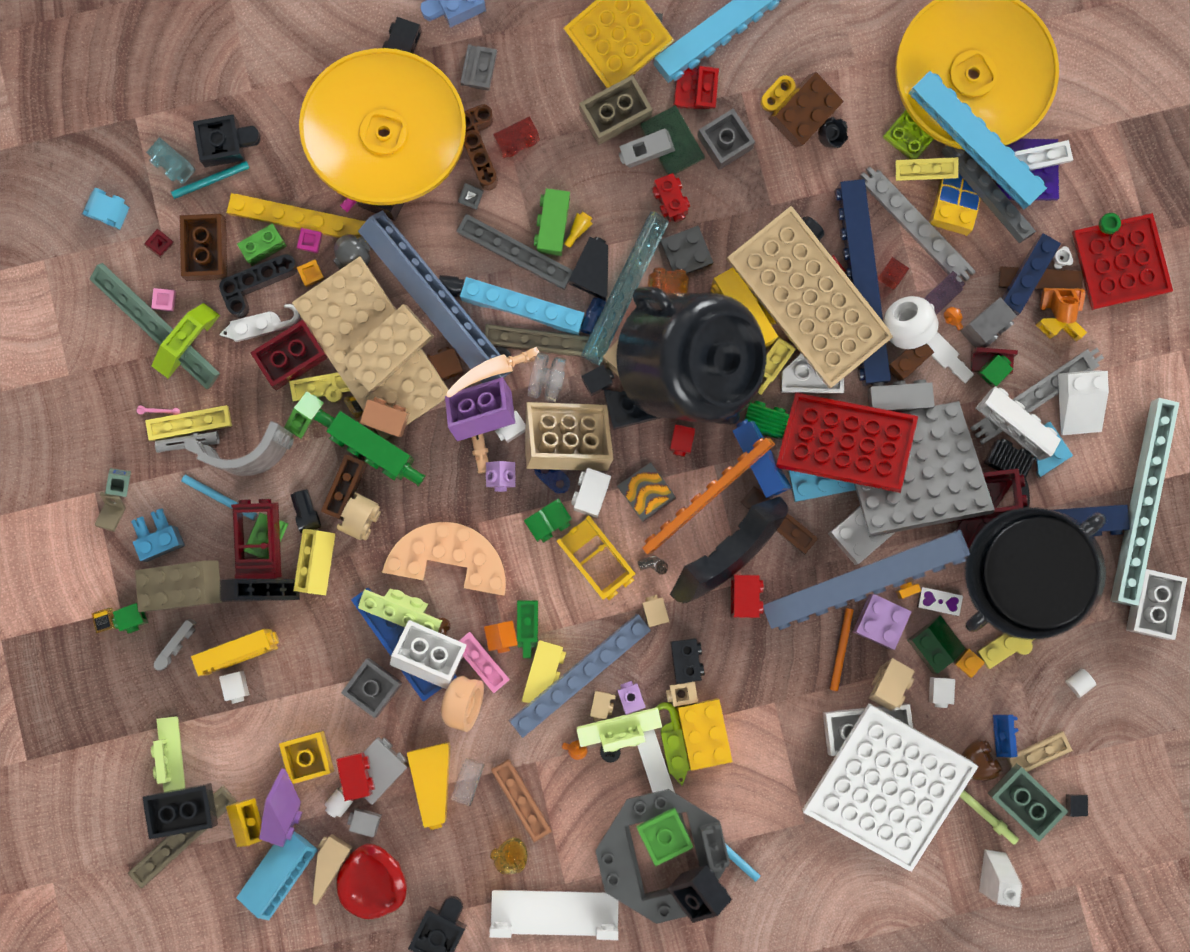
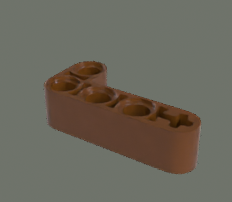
M482 104L464 111L465 120L470 122V125L466 127L464 147L481 187L485 190H493L498 183L497 175L479 131L490 127L494 119L492 109L488 105ZM482 113L489 114V117L485 120H482L479 118V115ZM470 139H476L478 140V143L476 145L471 146L468 144V141ZM478 157H484L486 159V161L483 164H477L475 162V160ZM486 170L489 178H491L490 182L485 179L484 172Z

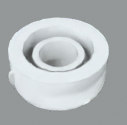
M916 296L904 297L895 301L887 309L883 320L893 336L889 341L901 349H914L928 343L935 336L939 324L934 311V305L924 298Z

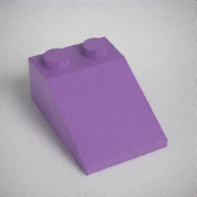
M281 769L265 801L259 837L260 840L280 847H284L286 841L291 840L295 830L293 826L295 823H299L302 812L299 811L301 801L285 769Z

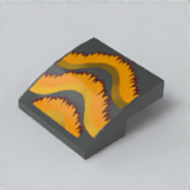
M651 462L617 486L642 522L676 499Z

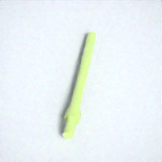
M963 790L959 797L990 823L995 832L999 835L1002 834L1015 845L1019 838L1007 828L1008 825L1002 820L995 818L971 795Z

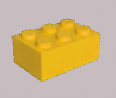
M718 698L677 707L691 771L733 762L721 704Z

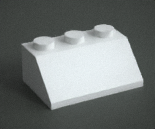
M409 620L391 656L390 665L447 689L453 680L467 645Z

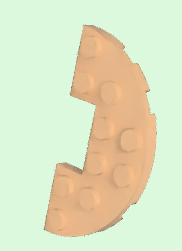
M451 522L430 523L406 534L391 550L382 573L424 580L427 561L429 560L466 567L467 574L464 584L466 589L505 596L506 577L503 564L492 544L477 531Z

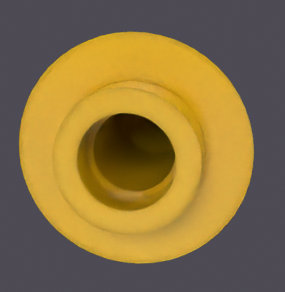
M583 211L581 214L576 213L571 233L564 242L566 246L571 248L577 237L579 238L593 225L590 222L592 217Z

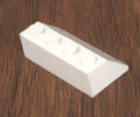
M992 388L977 405L976 409L1022 447L1030 451L1038 460L1051 457L1061 440L1057 437V432L1050 427L1046 428L1040 423L1041 419L1036 415H1030L1026 412L1023 404L1010 399L1008 392L1003 388Z

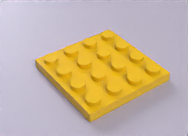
M595 0L564 27V30L607 88L637 73L675 41L645 0Z

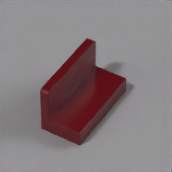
M976 347L971 352L970 371L978 372L994 355H1004L1010 360V366L1013 368L1014 357L1018 355V350Z

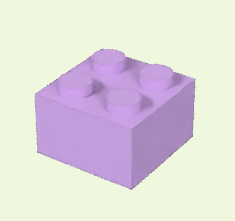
M869 594L853 629V633L890 650H895L911 611L877 595Z

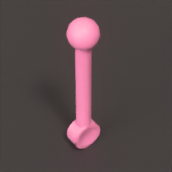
M140 405L136 410L138 414H144L145 412L180 414L178 408L173 410L152 409Z

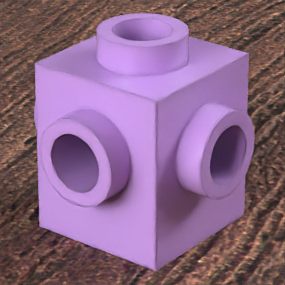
M486 462V487L494 488L495 492H506L507 488L515 487V462Z

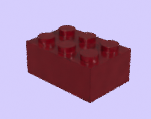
M304 320L299 321L250 352L267 381L276 391L288 384L289 381L296 379L328 359Z

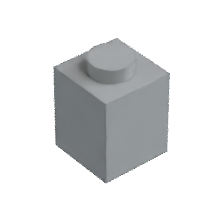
M357 808L354 813L351 812L347 823L350 825L349 831L374 838L377 834L382 814Z

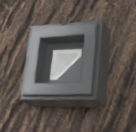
M465 183L458 203L477 210L484 190Z

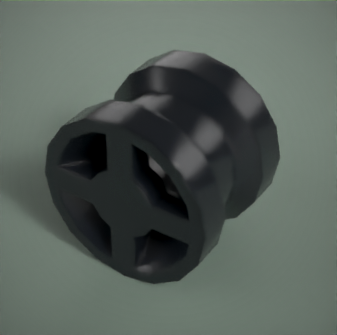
M601 745L600 755L604 761L611 763L619 759L621 749L614 752H604Z

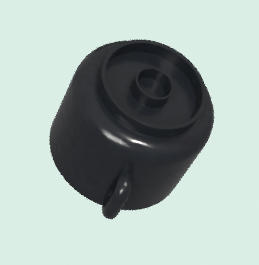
M657 287L636 288L633 293V300L637 307L623 325L618 339L616 355L618 375L627 396L642 411L656 417L703 423L736 424L740 419V412L748 406L756 395L766 368L765 341L756 318L741 302L726 295L716 293H665Z
M1027 507L1003 513L985 525L972 542L969 549L970 554L966 559V586L970 599L978 611L966 622V629L969 632H975L989 623L994 628L1010 636L1028 640H1039L1063 634L1084 622L1097 607L1105 588V560L1102 550L1093 536L1105 525V515L1095 513L1081 524L1074 518L1060 512L1044 508Z

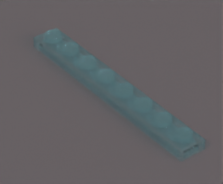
M650 212L581 356L594 365L600 366L603 356L606 354L633 298L634 290L638 288L669 222L657 212Z

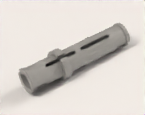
M217 431L203 434L196 432L190 436L155 440V449L157 453L186 449L185 442L189 438L196 440L205 439L200 441L203 446L219 444V434ZM184 442V443H182V444L169 445V444H173V443Z

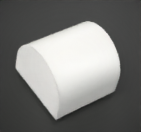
M1080 669L1065 681L1078 698H1081L1096 686L1095 680L1084 669Z

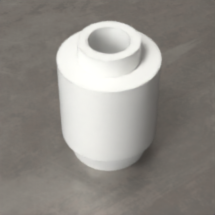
M341 786L334 791L324 804L327 807L325 811L334 818L336 816L341 817L354 800H344Z

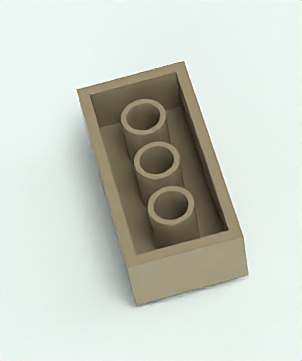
M197 561L135 570L138 612L222 603L220 601L218 561Z

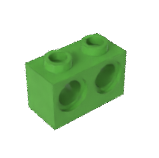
M273 223L237 243L246 261L251 266L287 247Z

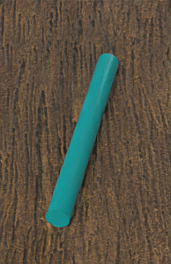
M244 161L171 191L174 199L247 170L250 168L247 161Z

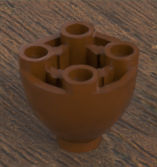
M976 739L967 746L962 756L978 766L971 777L972 780H991L999 777V772L1002 771L999 761L997 759L994 760L990 754L992 748L987 740Z

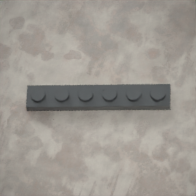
M951 146L944 147L941 153L945 158L958 157L959 174L1019 244L1036 232L965 150Z
M468 214L465 215L456 231L457 234L565 290L573 272L572 269Z

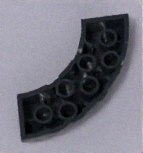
M781 496L751 506L744 519L738 525L739 530L734 532L732 536L729 535L715 547L716 550L708 557L704 555L698 560L685 565L670 593L671 597L683 604L693 601L723 584L753 559L775 534L788 513L787 504Z

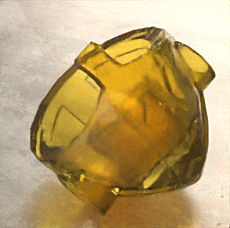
M515 837L505 840L498 849L494 848L490 854V858L494 860L497 871L507 875L520 873L525 868L528 857L524 842Z

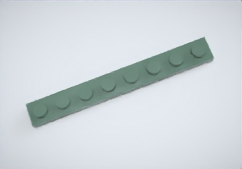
M103 263L96 266L89 280L155 342L161 345L173 329ZM191 345L178 359L181 362L180 365L206 389L211 388L220 375Z

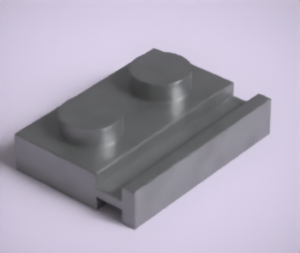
M468 44L460 82L461 86L466 85L490 91L497 49L481 46L475 47Z

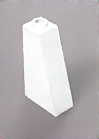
M984 849L979 892L997 904L1019 907L1022 884L1005 852Z

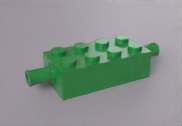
M320 409L315 415L314 420L328 428L326 432L331 435L330 440L342 448L344 445L348 446L347 451L359 459L361 456H364V462L375 469L381 467L383 469L382 473L395 481L396 478L402 480L405 477L419 487L425 479L424 474L411 467L414 459L409 454L343 412L339 411L334 418Z

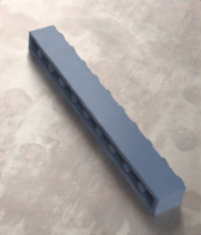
M382 210L370 216L358 232L469 368L473 369L489 359L500 356L501 354ZM511 372L491 376L480 381L485 383L501 377L505 378Z
M961 530L769 602L763 605V609L771 629L778 627L779 630L790 627V622L797 620L798 623L810 619L808 615L816 613V616L829 612L827 609L829 607L835 606V609L848 605L846 602L848 600L854 599L857 602L867 598L866 594L873 591L874 595L886 591L885 587L892 584L893 587H897L906 583L904 579L912 577L913 580L924 577L926 576L924 572L932 569L933 573L945 569L944 564L950 562L953 565L966 561L965 557L970 552Z

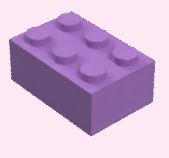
M503 377L460 390L451 397L445 396L448 428L457 441L515 424L512 392Z

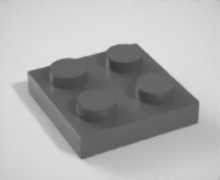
M699 226L660 240L675 279L713 264Z

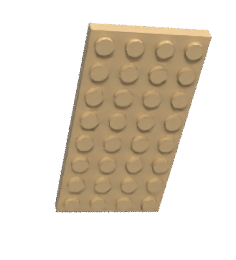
M792 206L726 258L829 389L893 338L888 327Z
M358 257L292 302L363 411L368 399L374 400V397L386 400V405L393 407L394 404L406 407L405 411L410 413L407 426L445 400L449 389L422 348L374 392H369L341 361L396 311L362 257ZM376 429L380 437L385 440L392 436V434Z

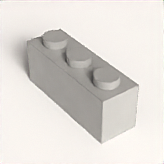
M915 380L914 384H906V381L893 382V385L885 386V382L873 383V386L867 389L869 407L895 412L935 407L933 383H926V380Z

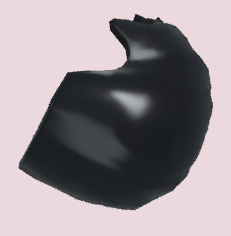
M834 117L827 119L818 130L820 143L824 147L831 149L842 147L849 138L847 136V122L843 121V119L836 120Z

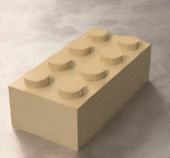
M403 304L341 361L369 392H374L435 336L412 310Z

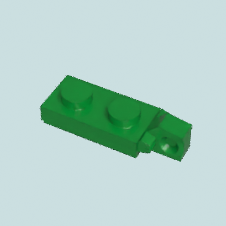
M517 600L518 648H523V658L527 659L532 658V648H537L538 601Z

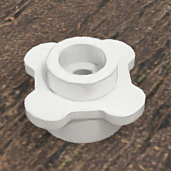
M1064 246L1056 251L1053 257L1055 269L1059 270L1062 266L1073 264V258L1068 247Z

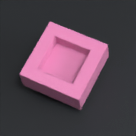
M154 288L151 309L174 312L176 291Z

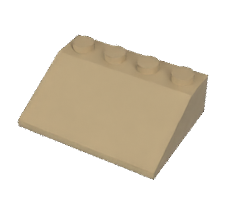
M527 402L525 426L527 469L587 470L589 468L595 471H608L613 461L607 405Z

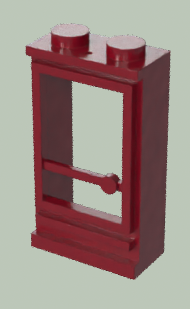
M1019 469L983 473L986 483L1012 480L1015 506L994 508L995 510L992 514L956 521L997 517L1011 510L1028 507L1027 495H1022L1021 488L1025 487L1024 475H1020Z
M251 499L238 500L239 504L231 505V508H233L235 579H276L282 577L278 502H271V499H259V503H251ZM267 512L268 544L244 545L243 513ZM269 547V559H245L244 548L266 549Z

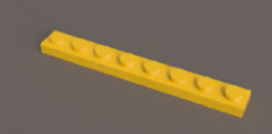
M231 193L227 209L229 215L299 230L304 228L319 231L323 235L337 238L347 234L355 235L357 239L360 238L362 235L358 230L366 222Z

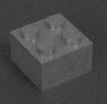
M734 109L726 112L698 131V139L719 170L751 151L755 145L754 139Z
M1000 297L960 332L975 348L981 346L986 348L999 337L997 333L1001 335L1014 324L1012 320L1017 315Z
M368 658L363 662L341 693L372 717L376 718L403 683Z

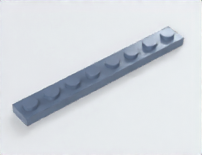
M639 614L634 615L508 721L522 738L525 737L651 630Z

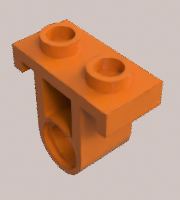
M1043 288L1040 308L1041 310L1051 308L1055 318L1060 322L1074 323L1077 320L1078 311L1083 309L1086 292L1084 289Z

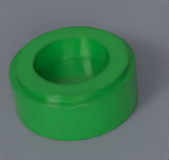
M1107 213L1099 220V228L1105 234H1113L1121 227V219L1115 213Z

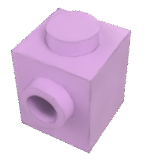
M632 681L620 685L621 689L617 691L625 714L646 708L637 683L633 684Z

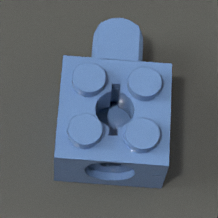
M425 0L421 3V12L426 20L432 21L444 15L450 28L486 11L484 0Z

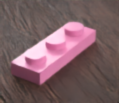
M471 632L459 640V642L467 645L463 657L493 693L510 680Z

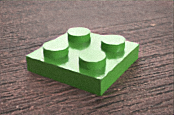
M675 807L636 826L655 866L694 848Z

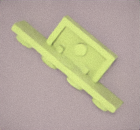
M391 588L385 597L365 589L358 606L363 611L406 627L410 620L438 632L442 620L425 614L428 607L427 603L419 598L405 595L400 590H393Z
M655 707L579 726L576 730L580 747L601 742L604 752H614L620 748L634 747L644 743L645 737L643 732L660 728L662 724L659 710Z
M175 716L156 719L158 740L153 741L151 746L152 758H155V766L153 767L154 779H157V784L163 783L164 792L185 788L179 718Z

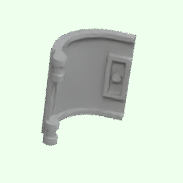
M270 421L264 437L257 448L248 455L233 460L220 459L214 448L208 445L203 446L200 441L193 438L186 440L185 448L197 454L198 460L225 472L238 476H252L263 473L275 466L286 450L292 447L294 442L292 437L294 434L279 424Z

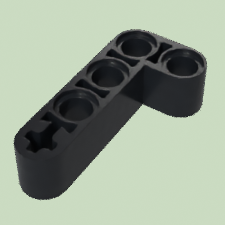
M288 254L280 255L224 278L219 284V289L228 311L236 318L247 316L249 305L245 295L295 275L298 271V264L295 259ZM286 262H289V263H290V264H289V267H290V268H288V269L285 268V267H286V264H285ZM273 269V274L270 277H264L266 270ZM248 277H254V282L251 285H245V280ZM229 285H235L233 292L226 293V288ZM237 303H242V309L234 312V306Z

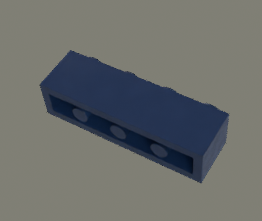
M1044 233L1034 242L1002 297L1003 301L1017 316L1022 312L1061 245L1060 242Z
M1128 505L1053 510L1066 514L1081 524L1095 513L1105 515L1106 523L1093 535L1094 537L1102 536V532H1110V535H1122L1124 530H1130Z

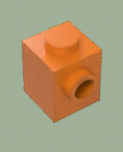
M513 621L484 626L489 651L497 650L499 654L508 652L510 647L518 645Z

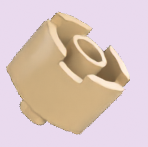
M354 493V499H349L341 514L344 521L342 524L339 523L337 525V530L358 540H367L371 533L370 526L372 522L376 523L380 516L379 504L358 493Z

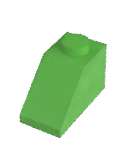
M306 391L294 407L284 428L302 439L324 402Z

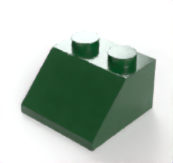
M941 615L907 639L933 674H938L953 663L966 649Z

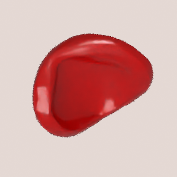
M365 844L355 849L343 863L337 875L336 888L340 903L348 912L359 918L377 919L396 911L405 901L407 884L401 866L395 858L378 845Z

